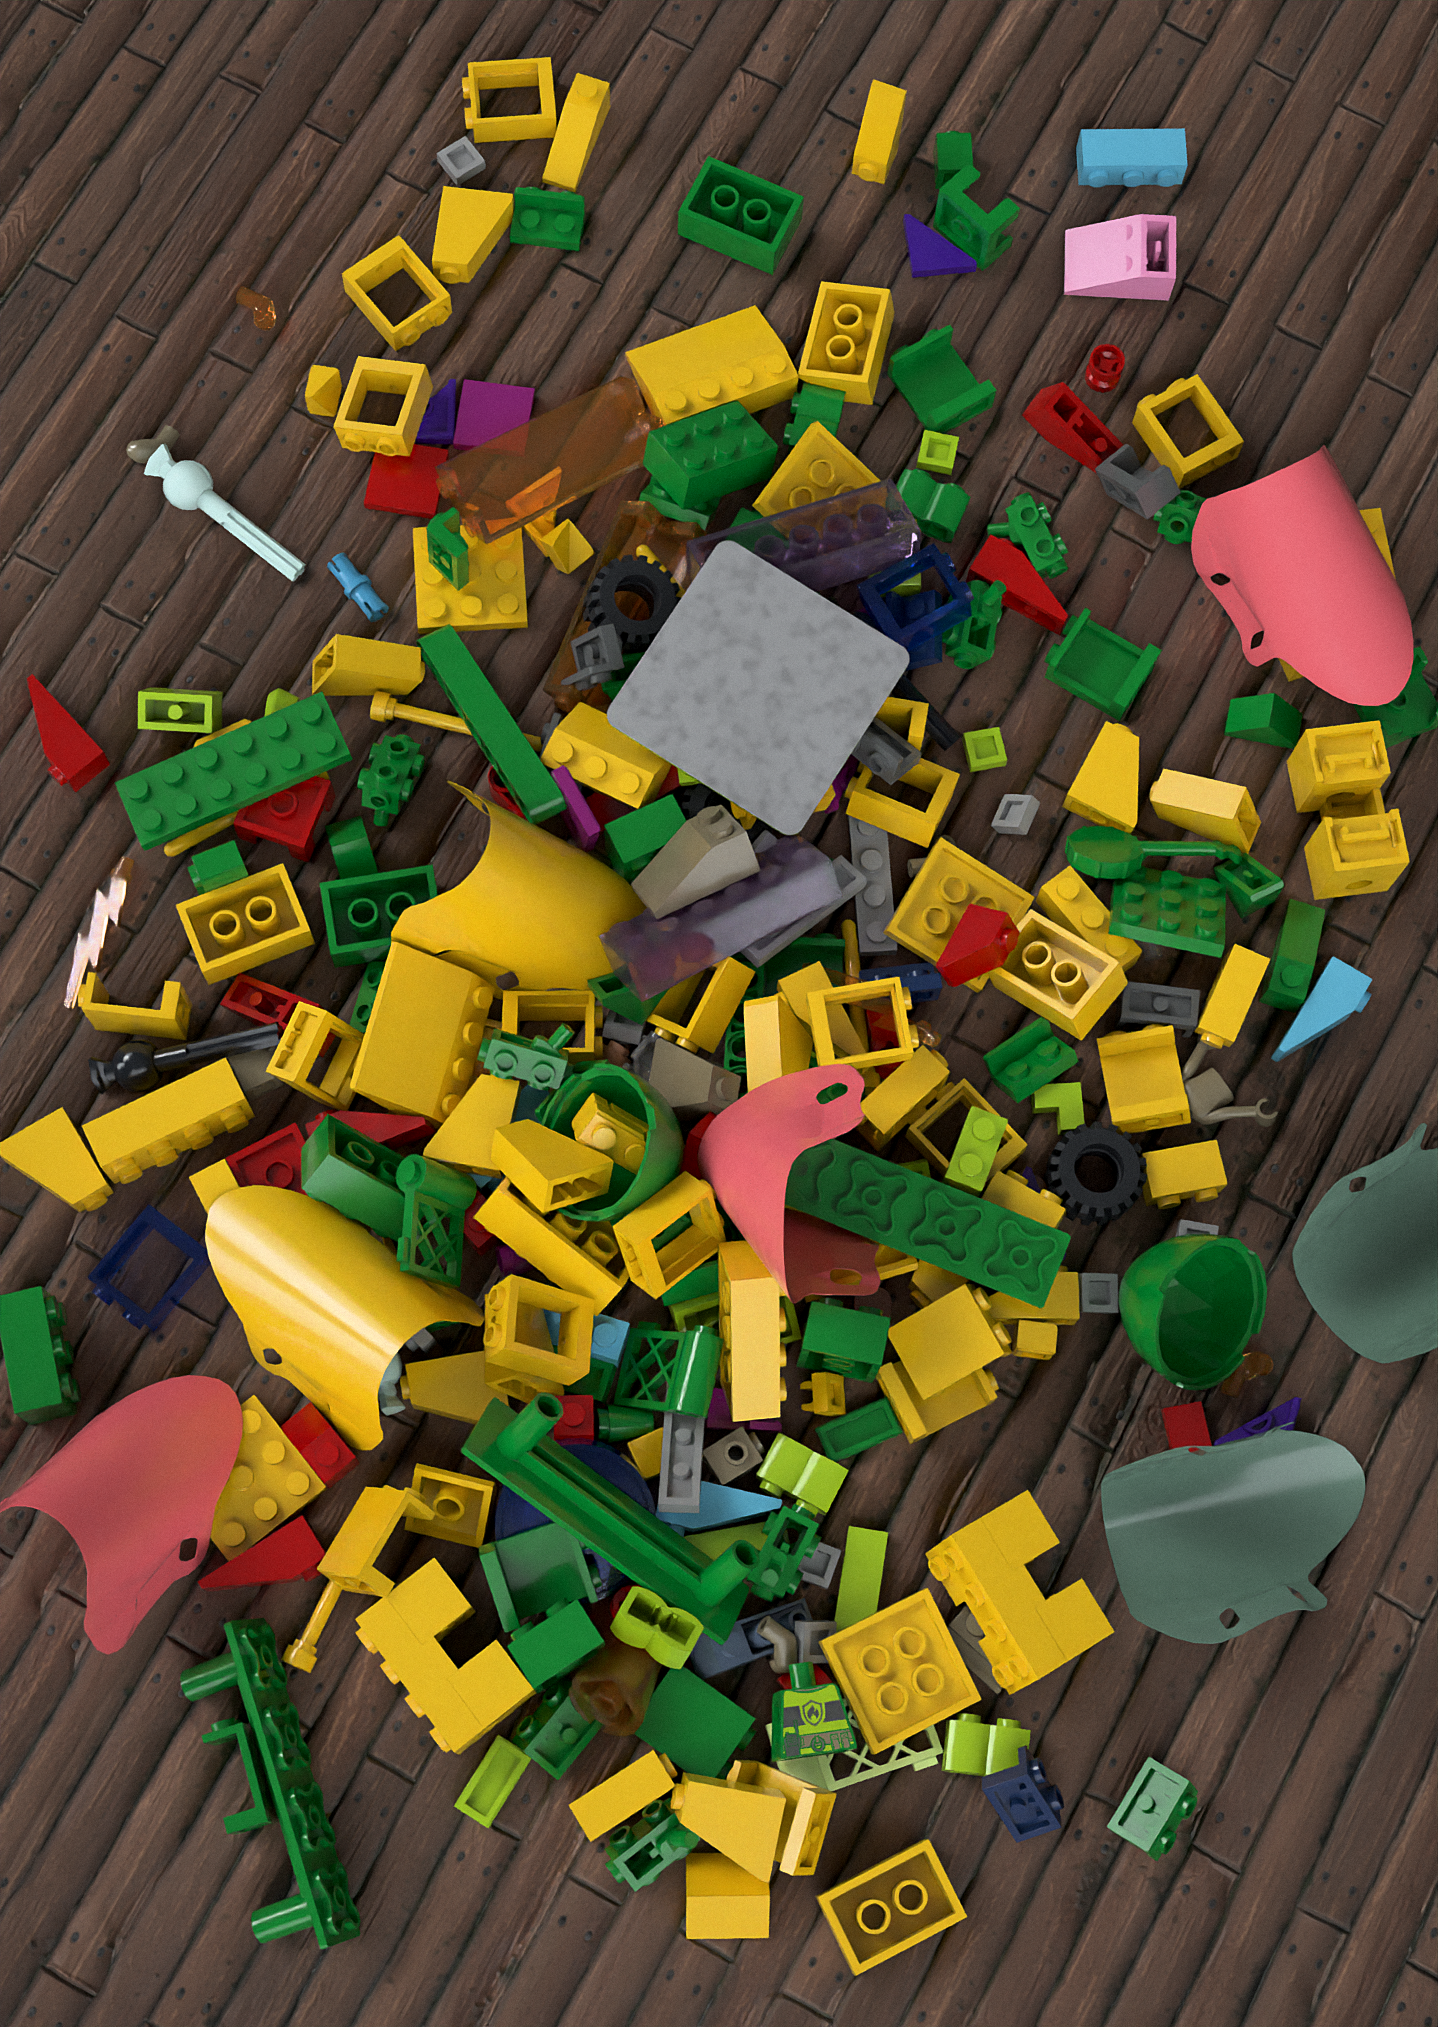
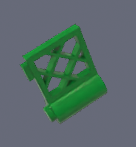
M409 1155L401 1161L396 1173V1183L399 1189L405 1192L402 1237L398 1238L397 1262H400V1271L450 1289L460 1288L465 1210L475 1199L477 1191L476 1182L473 1177L421 1155ZM419 1207H421L427 1219L423 1227L418 1219ZM445 1216L450 1218L448 1236L441 1223ZM431 1231L439 1245L434 1251L427 1238ZM417 1245L425 1259L421 1265L415 1264ZM442 1255H444L447 1261V1275L444 1274L438 1261Z
M639 1321L638 1328H630L613 1404L634 1409L675 1413L707 1419L724 1339L717 1337L718 1330L707 1326L695 1325L694 1331H685V1333L660 1331L661 1324ZM642 1339H647L652 1350L640 1359L639 1350ZM674 1342H679L676 1357L668 1362L664 1352ZM657 1360L661 1371L650 1381L646 1370ZM639 1378L643 1389L633 1398H629L632 1383ZM667 1381L669 1388L666 1401L660 1402L655 1391Z

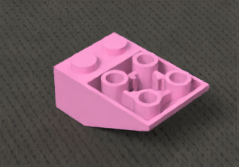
M1139 214L1065 230L1064 295L1169 301L1176 280V216Z

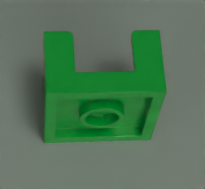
M968 163L939 189L933 228L954 246L976 260L977 267L984 271L1011 247L1013 237L1010 235L1005 237L1000 233L1017 219L1020 207L1009 198H1005L990 213L987 214L963 193L980 177V172Z
M1421 646L1413 649L1414 658L1411 675L1405 687L1395 699L1380 706L1353 704L1362 722L1380 720L1385 748L1438 727V702H1436L1422 675V671L1428 664V659Z

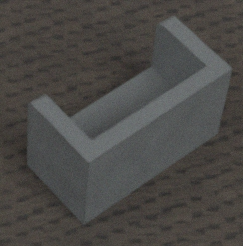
M1129 444L1123 445L1095 468L1106 494L1146 519H1149L1181 493L1169 467L1162 465L1154 472L1147 470L1141 466L1133 447Z
M1127 981L1128 984L1117 996L1114 1029L1122 1030L1126 1022L1144 1025H1173V1028L1182 1029V1037L1190 1038L1197 1028L1200 990Z

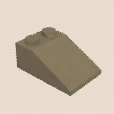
M719 805L717 807L704 808L697 816L687 820L631 883V886L653 916L659 919L761 870L747 831L722 805Z

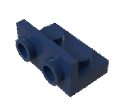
M936 590L902 597L894 591L887 592L886 606L883 609V616L886 622V636L907 650L909 664L905 671L941 663L942 594Z
M929 962L867 969L859 972L860 983L900 977L901 987L909 988L911 1003L938 1000L942 990L940 973H934V966ZM890 996L863 1000L864 1007L866 1005L891 1004Z
M1026 1745L1018 1748L1019 1765L982 1777L983 1792L1016 1843L1062 1828L1060 1810L1064 1808V1800L1061 1791L1056 1784L1051 1786L1043 1762L1040 1758L1034 1759Z

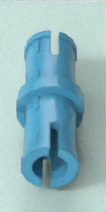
M339 553L334 556L332 560L336 565L328 562L327 568L345 588L344 594L349 600L352 599L358 604L370 622H376L384 615L380 610L387 613L389 607L371 587L372 582L369 577L362 575L357 570L346 553Z

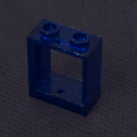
M935 543L857 585L860 601L868 615L878 625L880 633L903 646L907 652L972 616L971 602L974 600L969 586L965 581L958 582L953 574L956 568L947 552L941 554ZM934 566L954 600L900 629L880 595Z
M148 1204L87 1278L95 1285V1288L91 1291L108 1306L116 1301L126 1309L121 1315L139 1330L145 1324L154 1332L211 1262L206 1248ZM153 1230L188 1257L192 1263L148 1314L111 1285L109 1281Z

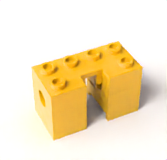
M1380 720L1306 729L1288 758L1287 767L1297 813L1320 811L1321 823L1304 847L1314 900L1388 891L1410 863L1399 809H1391L1389 813H1385L1380 788L1391 774Z
M1028 1490L953 1533L925 1553L933 1576L938 1581H942L956 1606L966 1602L986 1635L978 1643L992 1665V1673L995 1680L1001 1687L1006 1688L1009 1695L1041 1679L1115 1632L1082 1578L1047 1599L1043 1597L1025 1565L1059 1544L1060 1541Z
M434 1557L390 1591L387 1598H381L358 1616L355 1620L361 1628L355 1633L369 1652H372L373 1655L378 1651L381 1653L386 1661L380 1667L390 1681L395 1685L401 1680L410 1693L404 1699L417 1717L420 1718L426 1714L435 1727L429 1733L443 1752L447 1753L452 1749L454 1753L460 1755L534 1696L536 1691L497 1640L466 1662L461 1668L458 1669L438 1642L476 1612Z

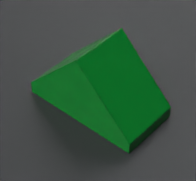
M1276 693L1231 699L1224 735L1294 749L1299 740L1303 714Z
M361 816L325 826L341 879L378 873Z
M1246 852L1242 854L1241 864L1229 860L1214 867L1215 875L1221 884L1226 885V894L1240 918L1272 904L1284 888L1282 879Z
M656 958L587 981L588 987L604 1007L643 1025L672 986L673 977L659 959Z

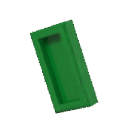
M887 1396L814 1429L826 1457L836 1463L903 1433Z

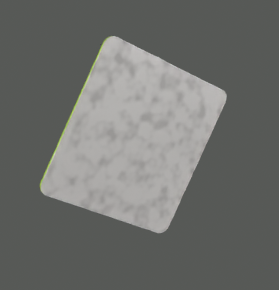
M723 541L715 547L609 706L607 719L613 728L775 830L784 835L792 836L803 829L909 664V654L903 646L734 541Z

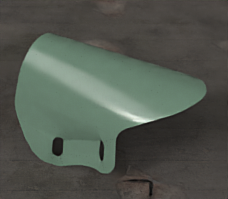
M1421 1123L1414 1130L1408 1142L1392 1153L1370 1165L1359 1168L1337 1181L1323 1196L1310 1215L1292 1252L1298 1282L1320 1318L1355 1352L1382 1364L1403 1360L1438 1348V1148L1421 1149L1420 1145L1427 1127L1425 1123ZM1366 1177L1364 1190L1359 1192H1351L1349 1190L1352 1179Z
M1290 1422L1266 1432L1215 1446H1184L1130 1463L1104 1475L1101 1483V1501L1105 1532L1120 1589L1130 1614L1137 1621L1170 1637L1192 1643L1214 1644L1243 1635L1256 1626L1291 1611H1316L1327 1606V1598L1309 1582L1308 1575L1338 1545L1358 1518L1366 1487L1362 1467L1355 1457L1344 1446L1331 1439L1303 1431L1280 1429L1294 1423ZM1191 1447L1200 1449L1193 1452L1188 1451ZM1288 1588L1298 1591L1307 1602L1294 1596ZM1227 1608L1233 1609L1239 1617V1622L1230 1629H1226L1219 1618L1220 1614Z

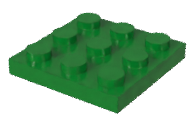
M1142 865L1140 869L1126 879H1112L1108 934L1221 958L1225 947L1226 885L1209 878L1197 879L1183 876L1175 871H1159L1145 868Z

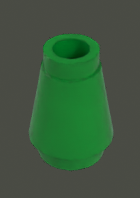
M605 1404L604 1408H596L594 1426L596 1439L605 1440L607 1444L644 1436L653 1431L652 1411Z

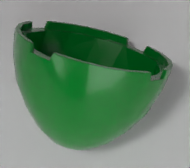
M597 1063L594 1064V1068L582 1074L571 1075L562 1084L547 1106L541 1125L576 1141L571 1123L593 1092L606 1099L608 1104L613 1103L649 1125L645 1153L637 1175L614 1162L608 1193L557 1209L560 1213L572 1219L605 1222L626 1217L677 1178L684 1159V1141L678 1119L667 1099L644 1078L613 1064Z
M1185 1234L1172 1237L1154 1245L1131 1263L1124 1274L1119 1289L1118 1302L1122 1324L1134 1350L1159 1375L1176 1386L1186 1390H1203L1216 1386L1228 1378L1243 1363L1245 1357L1242 1355V1352L1251 1335L1259 1334L1267 1299L1265 1271L1259 1256L1255 1252L1249 1250L1241 1243V1240L1229 1236Z

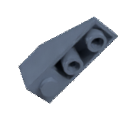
M805 1598L735 1622L728 1640L723 1645H719L706 1634H701L689 1655L696 1676L704 1680L773 1654L774 1644L757 1633L759 1623L764 1617L770 1616L794 1634L795 1620H813Z

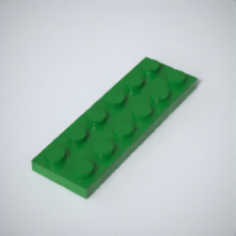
M321 691L115 782V785L140 845L144 851H147L353 760L328 702Z

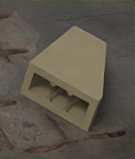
M662 1038L656 1039L649 1083L667 1099L679 1122L703 1119L710 1111L718 1115L738 1100L741 1076Z

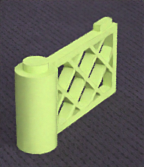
M842 1699L844 1706H849L846 1699ZM849 1708L847 1715L850 1724L859 1729L857 1722L851 1718L853 1714ZM772 1723L765 1725L772 1746ZM933 1724L924 1729L931 1747L930 1749L917 1753L903 1746L904 1740L892 1745L894 1749L887 1764L881 1766L864 1758L869 1749L866 1741L859 1755L852 1751L842 1752L855 1759L856 1763L849 1777L837 1781L834 1780L829 1765L834 1754L777 1762L780 1771L829 1791H834L912 1764L914 1772L938 1764L936 1755L943 1753ZM899 1750L909 1755L907 1757L895 1760L899 1753ZM861 1764L872 1768L857 1774Z

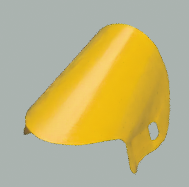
M447 781L449 785L463 793L481 812L490 816L491 829L487 847L474 870L458 886L424 903L405 909L391 931V943L398 942L431 956L442 951L451 950L433 957L471 971L496 987L493 997L503 1000V991H545L552 988L590 990L587 980L656 958L661 963L663 962L666 949L659 921L622 876L592 855L469 789ZM482 803L487 806L489 814L484 812ZM508 972L515 973L519 980L518 986L507 990H502L497 986L496 977Z
M252 1185L224 1193L214 1202L209 1210L205 1242L216 1278L226 1298L243 1323L252 1354L262 1367L274 1375L289 1380L330 1421L334 1429L347 1444L361 1451L372 1450L383 1440L378 1405L379 1386L386 1368L398 1350L421 1329L436 1322H465L481 1326L485 1319L482 1309L471 1298L454 1288L450 1289L401 1272L400 1262H397V1249L390 1238L382 1237L383 1245L369 1234V1229L372 1230L370 1226L357 1219L351 1220L346 1218L338 1209L322 1201L319 1202L307 1195L273 1186ZM263 1349H274L281 1356L282 1363L276 1365L267 1363Z

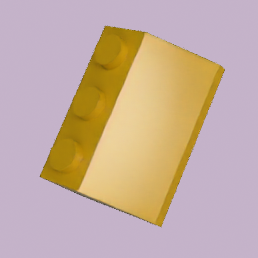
M821 281L798 371L799 379L806 383L846 391L844 402L872 405L895 314L890 289Z
M579 702L555 728L540 758L543 765L550 771L564 765L568 768L576 783L635 811L655 801L672 766L666 760L613 728L608 722L607 714L582 702Z

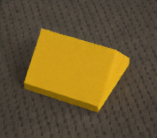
M417 1463L411 1489L423 1495L426 1499L424 1504L436 1514L432 1520L406 1517L404 1530L476 1548L483 1546L497 1493L495 1482Z
M689 1853L686 1856V1939L769 1938V1882L759 1880L723 1853Z

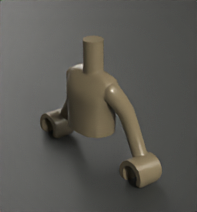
M1197 1034L1198 1044L1181 1070L1185 1095L1187 1094L1190 1108V1117L1196 1122H1200L1201 1125H1210L1227 1119L1254 1117L1256 1123L1263 1127L1273 1125L1277 1119L1278 1112H1274L1272 1115L1261 1113L1260 1110L1265 1109L1270 1102L1265 1098L1259 1100L1256 1106L1221 1108L1232 1102L1234 1098L1229 1087L1215 1069L1210 1068L1199 1076L1190 1079L1200 1065L1207 1050L1215 1048L1200 1040L1202 1035Z

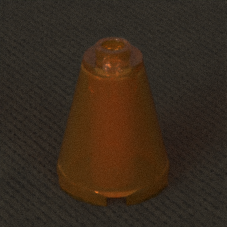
M617 1639L574 1676L572 1686L569 1688V1697L573 1707L588 1723L591 1724L596 1719L606 1725L603 1729L605 1733L622 1737L632 1735L644 1721L662 1664L653 1659L645 1648L633 1647Z

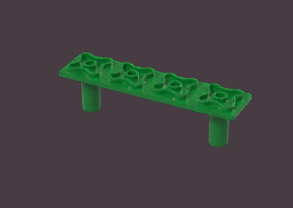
M835 1139L827 1140L800 1153L792 1164L787 1180L785 1205L1039 1308L1045 1305L1071 1236L1065 1232Z
M546 1392L537 1394L519 1414L494 1397L488 1403L463 1445L461 1452L641 1587L657 1594L668 1607L679 1608L692 1614L703 1625L704 1629L702 1632L719 1645H723L730 1636L749 1592V1586L742 1582V1580L760 1563L757 1549L746 1540H737L719 1557L713 1560L546 1435L548 1431L563 1416L562 1404L554 1395Z
M265 1618L232 1620L224 1623L231 1651L183 1670L180 1675L181 1686L185 1696L194 1702L239 1685L300 1890L299 1894L253 1911L251 1916L252 1929L256 1938L261 1943H266L314 1926L319 1946L323 1950L360 1936V1915L349 1894L346 1869L339 1862L334 1847L336 1843L335 1832L325 1815L322 1790L313 1778L310 1768L311 1753L300 1732L297 1708L290 1702L286 1688L287 1674L276 1653V1639L273 1629L267 1624Z

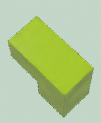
M1081 1082L1045 1084L1031 1094L1032 1114L1056 1112L1058 1135H1065L1069 1130L1073 1132L1077 1126L1085 1123Z

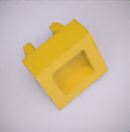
M829 1372L811 1374L812 1381H805L800 1384V1389L813 1391V1401L809 1404H802V1410L830 1417L846 1414L843 1376Z

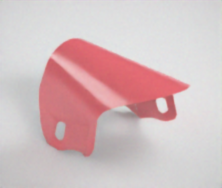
M1322 446L1316 453L1269 476L1216 497L1207 498L1203 502L1192 532L1191 551L1193 563L1205 585L1214 594L1236 626L1247 661L1251 665L1258 667L1273 658H1281L1312 683L1332 696L1348 703L1363 706H1380L1395 699L1403 690L1411 675L1414 658L1412 624L1405 602V595L1386 563L1326 446ZM1217 573H1222L1230 578V582L1220 586L1214 583L1210 577ZM1264 631L1261 645L1251 649L1253 636L1258 632Z
M850 1065L818 1066L773 1079L753 1089L716 1116L703 1135L698 1150V1169L702 1179L707 1181L714 1189L719 1204L793 1304L811 1294L870 1295L878 1291L881 1282L874 1262L879 1249L878 1244L867 1237L810 1214L784 1208L788 1176L792 1164L798 1155L807 1148L851 1131L866 1116L863 1114L860 1106L865 1087L864 1079ZM842 1083L848 1086L846 1094L826 1104H820L816 1099L817 1094L821 1090L831 1085ZM833 1269L855 1270L860 1273L862 1279L859 1285L835 1284L830 1280V1272Z
M195 1375L170 1378L126 1396L104 1412L95 1416L10 1497L0 1502V1512L15 1506H26L41 1510L59 1521L74 1538L83 1555L87 1569V1609L84 1619V1630L96 1650L111 1654L123 1648L133 1635L138 1624L160 1596L174 1581L189 1575L195 1570L207 1553L215 1506L232 1471L243 1429L242 1411L237 1395L228 1384L219 1379ZM196 1538L195 1558L181 1561L179 1554L182 1540Z

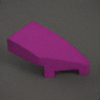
M714 1388L704 1429L735 1431L743 1427L745 1432L779 1433L782 1431L780 1422L773 1418L733 1422L723 1389Z

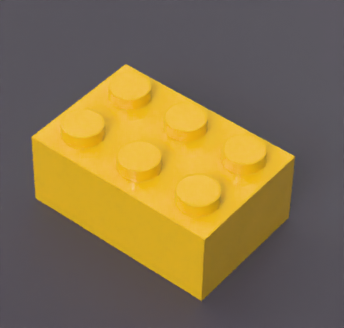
M283 863L176 904L200 969L208 985L315 944Z
M1030 909L1016 926L1020 935L1015 949L1009 953L1004 965L987 973L995 988L1082 1041L1128 984L1122 966L1118 960Z
M923 1839L815 1896L852 1973L856 1976L967 1917L929 1839Z

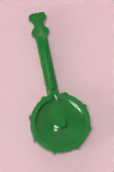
M1082 826V828L1075 830L1071 835L1067 836L1065 847L1066 857L1072 868L1095 878L1126 879L1141 868L1142 862L1147 856L1215 855L1220 859H1230L1237 864H1241L1243 857L1237 846L1225 845L1218 840H1213V842L1138 841L1136 836H1132L1112 826Z

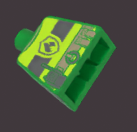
M813 1662L788 1665L792 1689L778 1691L772 1697V1763L842 1753L856 1749V1740L837 1684L816 1685Z

